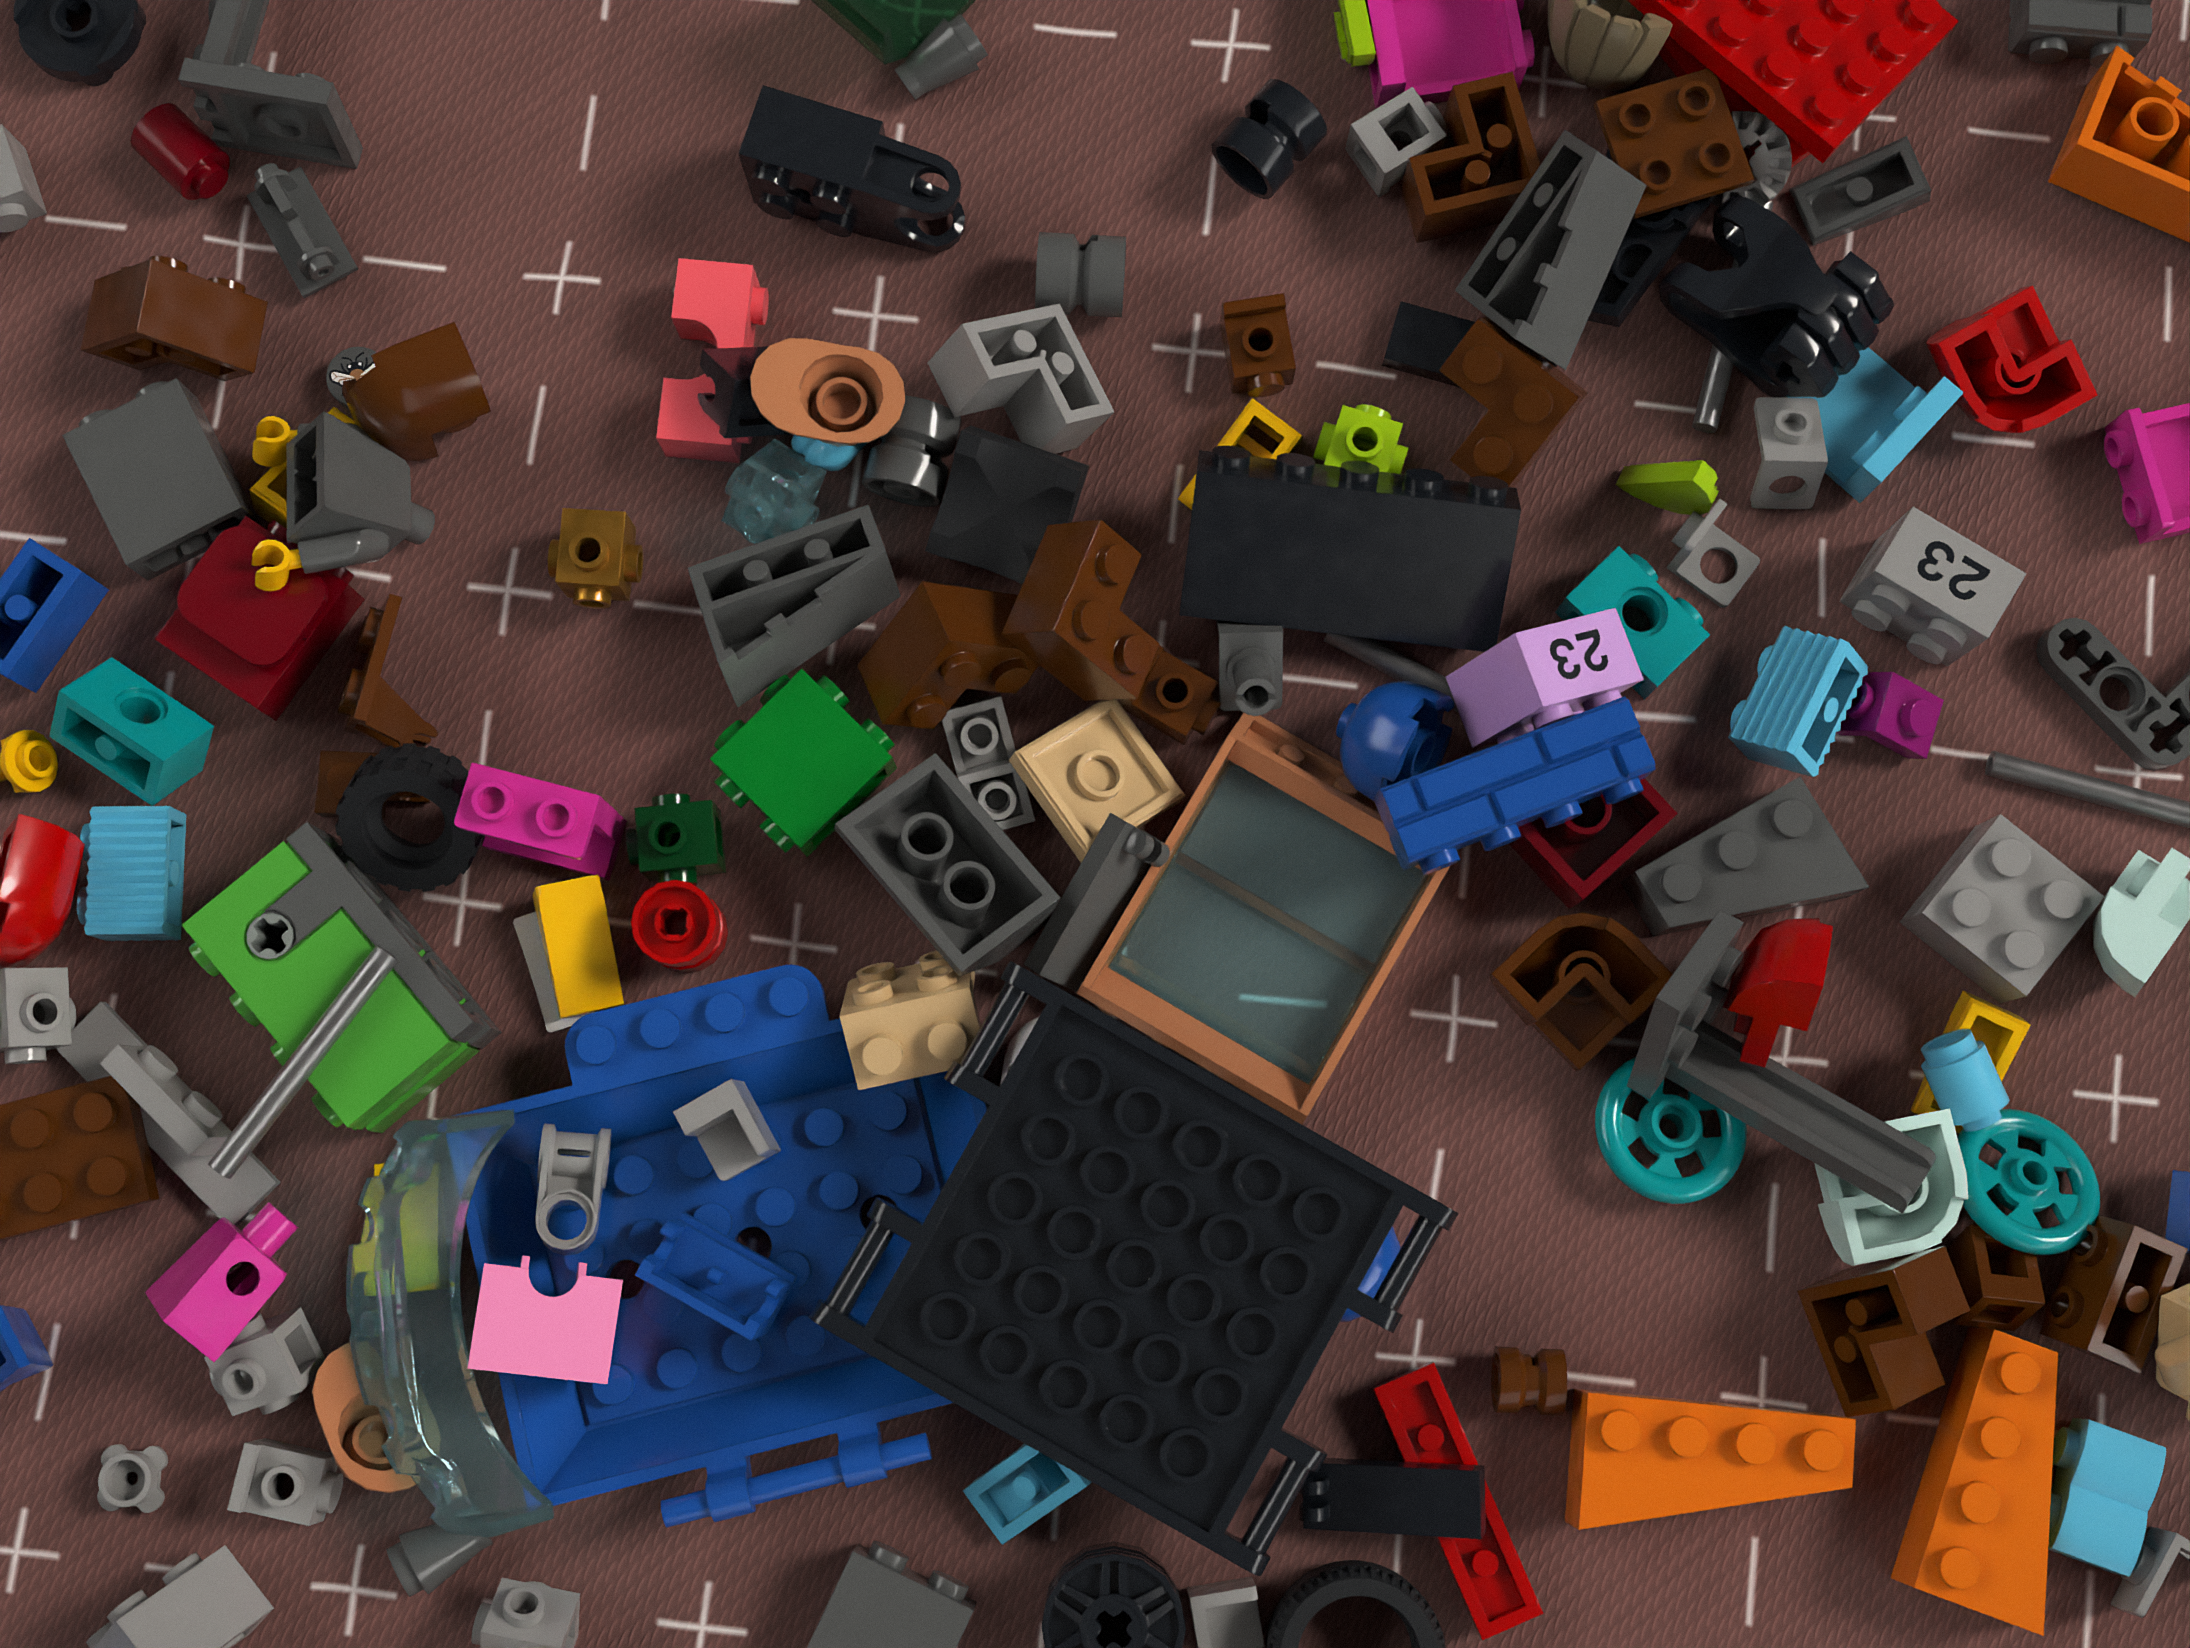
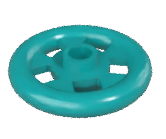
M1636 1057L1622 1064L1603 1086L1595 1111L1596 1138L1603 1158L1609 1168L1620 1181L1634 1192L1662 1203H1692L1718 1192L1731 1180L1743 1159L1747 1142L1746 1123L1690 1091L1688 1092L1687 1100L1677 1095H1664L1662 1092L1664 1080L1652 1097L1648 1099L1627 1087ZM1632 1091L1648 1101L1639 1114L1638 1122L1622 1113L1623 1105ZM1716 1110L1720 1123V1137H1703V1122L1699 1111ZM1661 1118L1669 1119L1676 1125L1677 1137L1675 1139L1667 1138L1662 1134L1659 1127ZM1637 1138H1640L1643 1145L1652 1154L1657 1156V1160L1648 1169L1641 1165L1628 1149V1146ZM1695 1151L1704 1169L1691 1176L1682 1177L1674 1160L1684 1158Z
M2001 1109L2002 1118L1986 1128L1969 1132L1962 1129L1957 1138L1967 1172L1968 1200H1964L1963 1207L1982 1230L2010 1248L2034 1255L2062 1253L2074 1248L2089 1235L2087 1231L2088 1225L2095 1226L2097 1216L2099 1215L2100 1190L2096 1174L2088 1157L2069 1134L2039 1115L2017 1109ZM2018 1136L2028 1138L2041 1145L2040 1155L2031 1150L2019 1148L2017 1146ZM1986 1143L2002 1154L1997 1160L1994 1169L1979 1159L1980 1151ZM2055 1171L2066 1172L2072 1187V1194H2061L2059 1192V1181ZM1990 1189H1993L1996 1198L2002 1205L2012 1210L2009 1215H2005L1988 1197L1987 1192ZM2050 1207L2060 1224L2051 1228H2042L2034 1212H2040Z

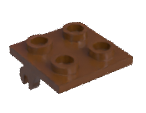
M1708 68L1597 100L1594 104V109L1613 162L1647 185L1633 215V219L1748 186L1754 181L1717 75Z
M389 593L381 609L370 606L367 616L364 617L355 652L366 655L362 670L352 668L350 676H347L337 712L348 715L345 732L356 735L359 732L387 747L392 745L393 748L402 747L404 743H413V741L428 745L431 743V738L434 739L438 736L437 730L430 723L425 722L380 676L402 601V597Z

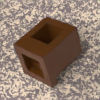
M1284 293L1222 303L1220 330L1232 394L1247 391L1250 397H1267L1283 391L1284 385L1293 384L1296 365L1286 316ZM1269 340L1271 347L1266 351H1256L1249 343Z
M1161 645L1158 646L1138 698L1120 699V704L1126 712L1185 745L1193 730L1201 735L1205 734L1219 711L1222 702L1213 698L1218 686L1216 680L1167 653ZM1171 683H1176L1186 690L1187 696L1181 702L1172 703L1165 699L1162 692L1163 689Z
M1976 1223L1966 1227L1947 1246L1948 1255L1970 1308V1311L1952 1319L1954 1325L2015 1331L2046 1304L2036 1255L2024 1253L2000 1243L1988 1235Z

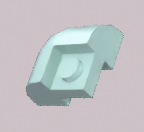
M2173 848L2170 849L2161 863L2138 850L2115 884L2109 888L2093 922V949L2104 972L2122 990L2133 997H2136L2190 919V880L2185 878L2190 871V858Z
M1950 1108L1885 1121L1886 1124L1929 1147L1936 1156L1932 1168L1904 1213L1897 1211L1814 1163L1824 1203L1818 1204L1819 1211L1833 1248L1844 1263L1855 1266L1924 1251L1942 1243V1239L1956 1225L1964 1200H1968L1967 1172Z

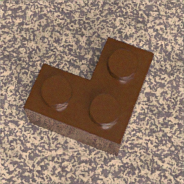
M1513 71L1452 86L1443 115L1452 147L1408 159L1401 191L1416 243L1501 223L1539 168V158Z
M151 256L149 260L133 266L122 267L120 271L95 279L81 351L137 370L170 362L222 381L232 380L255 373L268 302L245 294L246 287L236 281L217 277L207 280L188 273V266L179 260L165 256Z
M1478 318L1439 369L1441 373L1488 409L1451 457L1450 461L1470 477H1495L1505 481L1508 487L1514 488L1588 392L1537 352L1513 338L1490 318Z
M1101 519L1048 525L1001 635L1084 701L1137 699L1160 644L1119 610L1142 554Z
M922 581L857 665L882 724L934 729L943 720L948 710L966 688L1016 694L1029 681L1030 676L1039 666L1038 663L1001 635L1018 595Z
M1945 1246L1851 1267L1797 1291L1845 1417L1894 1410L1945 1385L1925 1332L1970 1311Z

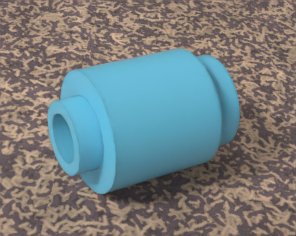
M1959 1029L1945 1033L1930 1040L1921 1047L1925 1058L1921 1068L1940 1110L1950 1108L1954 1126L1962 1125L1964 1131H1976L1986 1128L2002 1118L2000 1110L2009 1103V1097L1984 1042L1976 1041L1970 1029Z

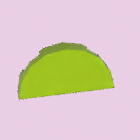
M1338 0L1340 12H1334V21L1342 59L1351 64V67L1373 64L1376 51L1365 0Z
M1704 460L1624 466L1615 484L1635 498L1655 507L1686 515H1691L1693 511L1700 515L1708 513L1719 492L1716 490L1717 486H1714L1718 479L1717 474Z

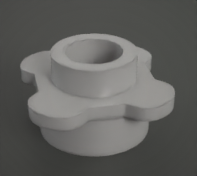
M122 1444L108 1447L101 1456L103 1467L98 1477L99 1491L97 1499L101 1507L107 1511H115L121 1507L137 1506L144 1513H150L160 1508L165 1499V1494L160 1488L161 1471L168 1464L166 1452L159 1446H149L144 1451L128 1450ZM131 1472H135L138 1475V1481L135 1485L130 1484L127 1480Z

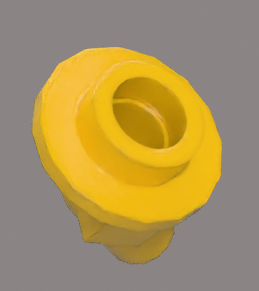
M21 730L0 740L2 747L0 753V782L8 780L12 784L15 793H36L48 788L52 784L58 770L57 755L52 744L44 735L34 730Z

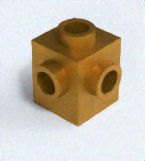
M562 508L559 540L552 539L549 545L548 573L550 577L556 578L555 582L564 594L569 598H573V604L586 608L605 609L611 607V600L630 601L631 583H640L642 578L643 548L642 545H635L636 527L628 514L622 511Z

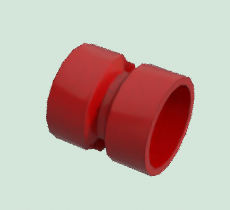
M679 880L657 883L646 890L634 906L631 919L633 938L643 953L670 971L685 974L702 971L716 962L725 949L728 936L726 917L718 904L692 883Z

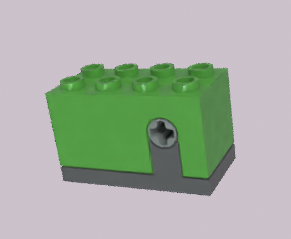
M306 822L286 838L288 843L284 841L184 922L182 927L195 941L188 949L197 963L213 977L221 973L236 991L229 997V1000L238 1013L254 1027L262 1023L277 1041L270 1047V1050L282 1066L376 945L381 946L399 960L308 1078L309 1082L318 1091L311 1098L314 1105L333 1126L338 1128L344 1123L347 1128H352L355 1131L366 1127L368 1131L383 1133L479 1052L477 1048L483 1049L502 1032L375 879L367 872L363 874L355 866L356 862L351 856H346L341 847L343 842Z

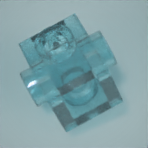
M773 439L745 462H742L731 475L725 488V494L730 496V500L721 521L742 533L744 538L753 544L814 524L820 509L813 504L827 471L819 466L805 462V457L780 441Z

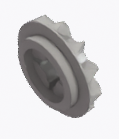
M1732 111L1730 114L1743 150H1747L1751 146L1756 147L1760 142L1762 143L1754 150L1756 154L1749 160L1750 166L1754 169L1752 173L1757 178V181H1753L1748 186L1717 194L1711 203L1720 207L1722 203L1733 196H1743L1764 206L1779 194L1788 180L1792 166V150L1789 139L1783 130L1761 113Z

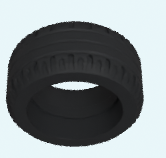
M1360 1560L1331 1562L1307 1572L1299 1580L1295 1581L1276 1605L1270 1619L1266 1638V1648H1299V1642L1305 1627L1320 1609L1341 1598L1367 1596L1385 1603L1400 1616L1409 1633L1411 1648H1446L1439 1621L1429 1603L1405 1578L1389 1568Z

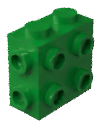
M802 668L791 679L787 675H783L772 683L760 698V703L763 707L746 723L741 719L735 721L718 737L714 744L718 751L710 760L722 773L714 783L740 809L750 801L767 818L759 827L781 850L787 853L795 845L808 857L835 831V823L857 809L897 767L893 757L888 753L895 746L893 741L869 718L859 725L843 709L850 700L828 677L823 674L815 682Z

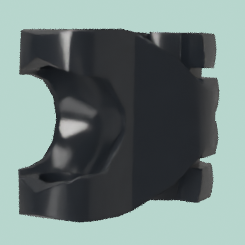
M1733 196L1722 203L1714 213L1712 232L1715 241L1738 262V268L1708 272L1689 262L1678 264L1665 275L1658 285L1660 301L1669 313L1710 341L1748 379L1770 397H1825L1834 389L1839 379L1838 375H1845L1856 366L1860 358L1859 351L1865 350L1874 342L1879 332L1876 324L1883 322L1890 315L1894 307L1893 300L1889 297L1879 279L1878 272L1850 251L1843 260L1834 261L1824 274L1816 263L1806 241L1788 222L1749 198Z

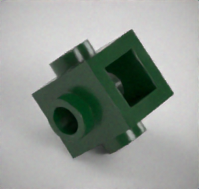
M665 794L653 797L651 799L652 806L634 808L636 826L627 827L626 829L627 853L630 864L639 865L640 873L648 880H658V883L679 880L696 886L698 884L697 876L726 873L721 810L713 800L691 802L690 795ZM680 836L679 841L675 845L669 847L670 842L674 838Z

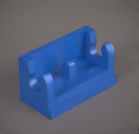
M682 1212L678 1219L669 1220L659 1232L660 1235L664 1236L659 1247L653 1255L649 1254L643 1259L635 1276L750 1341L767 1335L798 1275L685 1212Z

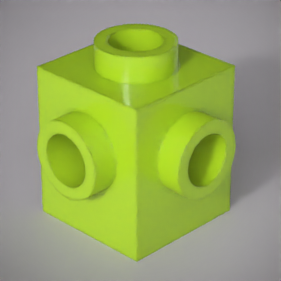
M1360 404L1355 408L1343 405L1336 425L1324 422L1313 458L1325 461L1324 465L1341 467V464L1346 461H1363L1376 465L1379 468V472L1401 474L1408 452V447L1397 444L1403 423L1391 420L1392 417L1387 411L1372 405Z

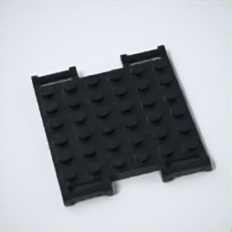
M1010 961L1000 978L1005 981V984L960 1064L953 1061L944 1077L951 1084L987 1103L989 1107L924 1223L895 1205L876 1197L867 1213V1216L872 1220L826 1300H818L809 1318L829 1332L1254 1575L1261 1576L1271 1559L1266 1552L1311 1470L1318 1472L1327 1456V1453L1319 1447L1282 1428L1347 1308L1394 1333L1403 1317L1397 1311L1443 1228L1449 1231L1459 1213ZM1030 995L1045 1003L1046 1006L999 1087L983 1076ZM1405 1206L1419 1214L1373 1298L1358 1290L1402 1207ZM894 1234H897L912 1244L867 1324H864L850 1315V1312ZM1272 1448L1285 1455L1286 1459L1243 1538L1234 1536L1227 1532L1226 1529L1269 1450Z

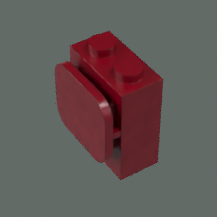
M245 516L238 526L228 528L216 537L184 580L178 591V608L160 630L155 640L259 711L277 721L365 599L349 585L355 575L344 567L305 574L303 568L289 570V578L286 585L281 589L263 591L257 588L255 585L256 572L263 567H274V565L253 566L252 553L255 547L261 541L267 539L277 540L283 543L289 550L298 549V544L287 540V528L278 522L271 520L268 526L264 528Z

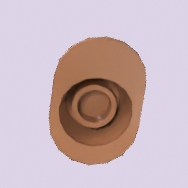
M788 338L770 345L756 359L750 376L752 399L760 414L772 425L793 435L817 439L837 447L869 443L886 435L900 420L905 404L904 382L895 366L881 354L860 347L839 345L807 338Z
M371 1340L346 1343L327 1356L316 1372L312 1395L315 1412L336 1465L345 1477L366 1490L384 1493L410 1489L427 1478L439 1460L442 1439L438 1423L430 1408L419 1378L407 1358L390 1345Z

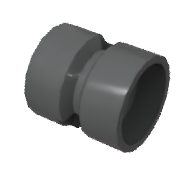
M1039 232L1035 308L1060 303L1065 315H1070L1076 305H1082L1088 316L1122 318L1126 237L1092 235L1085 245L1080 244L1074 234Z
M905 395V404L900 420L886 435L879 437L882 441L880 445L870 449L862 478L863 486L881 497L903 504L921 507H935L941 504L949 473L948 467L942 462V458L949 457L954 453L962 422L961 417H954L948 407L939 403Z

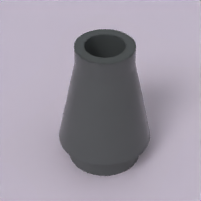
M959 14L949 22L943 18L906 61L894 70L913 98L917 100L929 91L979 70L977 63L987 57L988 54L969 24Z
M475 1508L464 1515L399 1534L400 1542L386 1550L401 1585L408 1596L411 1597L422 1590H425L429 1595L481 1550L492 1545L493 1540L481 1515Z

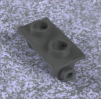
M269 163L258 168L254 174L257 180L254 185L255 191L246 196L303 298L305 299L357 271L358 267L302 167L300 166L287 172L286 170H279L276 164Z

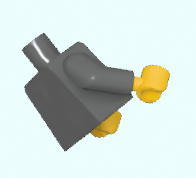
M324 411L311 423H300L298 430H290L288 423L276 416H267L258 423L256 439L253 441V460L259 465L266 467H276L282 465L287 460V540L298 544V549L289 550L283 543L277 540L267 539L261 541L253 550L252 565L262 566L271 564L274 567H263L256 572L255 585L257 588L263 591L281 589L286 585L289 578V570L303 568L305 574L376 562L404 539L420 545L429 538L435 524V515L432 510L411 501L409 465L403 458L375 442L361 427L352 423H344Z

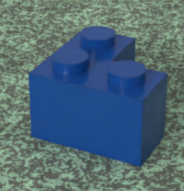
M31 538L27 540L0 578V674L37 693L109 589Z

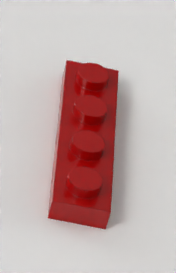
M1428 1362L1371 1387L1404 1462L1479 1465L1434 1362ZM1486 1480V1533L1482 1539L1436 1537L1477 1634L1482 1640L1544 1614Z

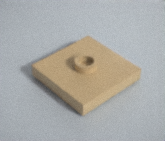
M1117 699L1101 700L1017 750L1009 759L1011 765L1081 863L1110 813L1140 828L1177 805L1186 796Z

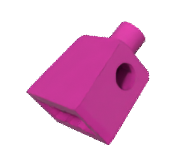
M270 1202L258 1212L242 1231L227 1218L223 1217L204 1233L145 1293L161 1319L211 1361L215 1362L284 1281L287 1273L272 1256L298 1229V1226ZM241 1262L239 1267H237L235 1270L231 1272H228L233 1265Z

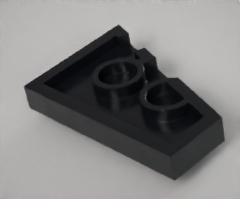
M1608 148L1606 157L1613 161ZM1716 195L1636 219L1632 218L1588 321L1620 327Z

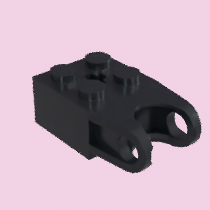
M765 85L762 86L738 153L753 201L758 204L762 211L780 219L789 220L793 218V215L816 221L819 228L835 236L850 237L852 233L864 237L925 252H942L959 242L965 229V215L959 202L962 189L958 171L951 162L939 155L886 137L882 121ZM926 173L941 175L949 184L948 192L926 182L920 176ZM949 213L953 217L951 228L942 235H928L918 226V220H935L943 218Z

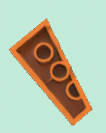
M2116 45L2086 86L2048 182L2190 243V106L2177 98L2182 91L2162 76L2156 82L2130 65L2135 57Z
M1968 1328L1890 1577L1913 1588L2044 1636L2058 1352L1996 1329Z
M1574 1389L1565 1522L1581 1530L1852 1488L1856 1419L1826 1413Z

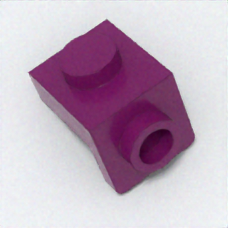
M1868 672V675L1862 678V686L1857 688V697L1852 699L1851 708L1846 710V719L1841 721V730L1836 733L1841 736H1867L1907 759H1927L1944 700L1895 672Z

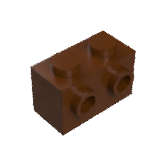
M2098 1215L2095 1226L2088 1225L2087 1231L2089 1235L2086 1239L2070 1249V1255L2057 1289L2048 1300L2047 1315L2039 1334L2095 1358L2141 1373L2159 1325L2161 1295L2172 1291L2188 1249L2136 1225Z

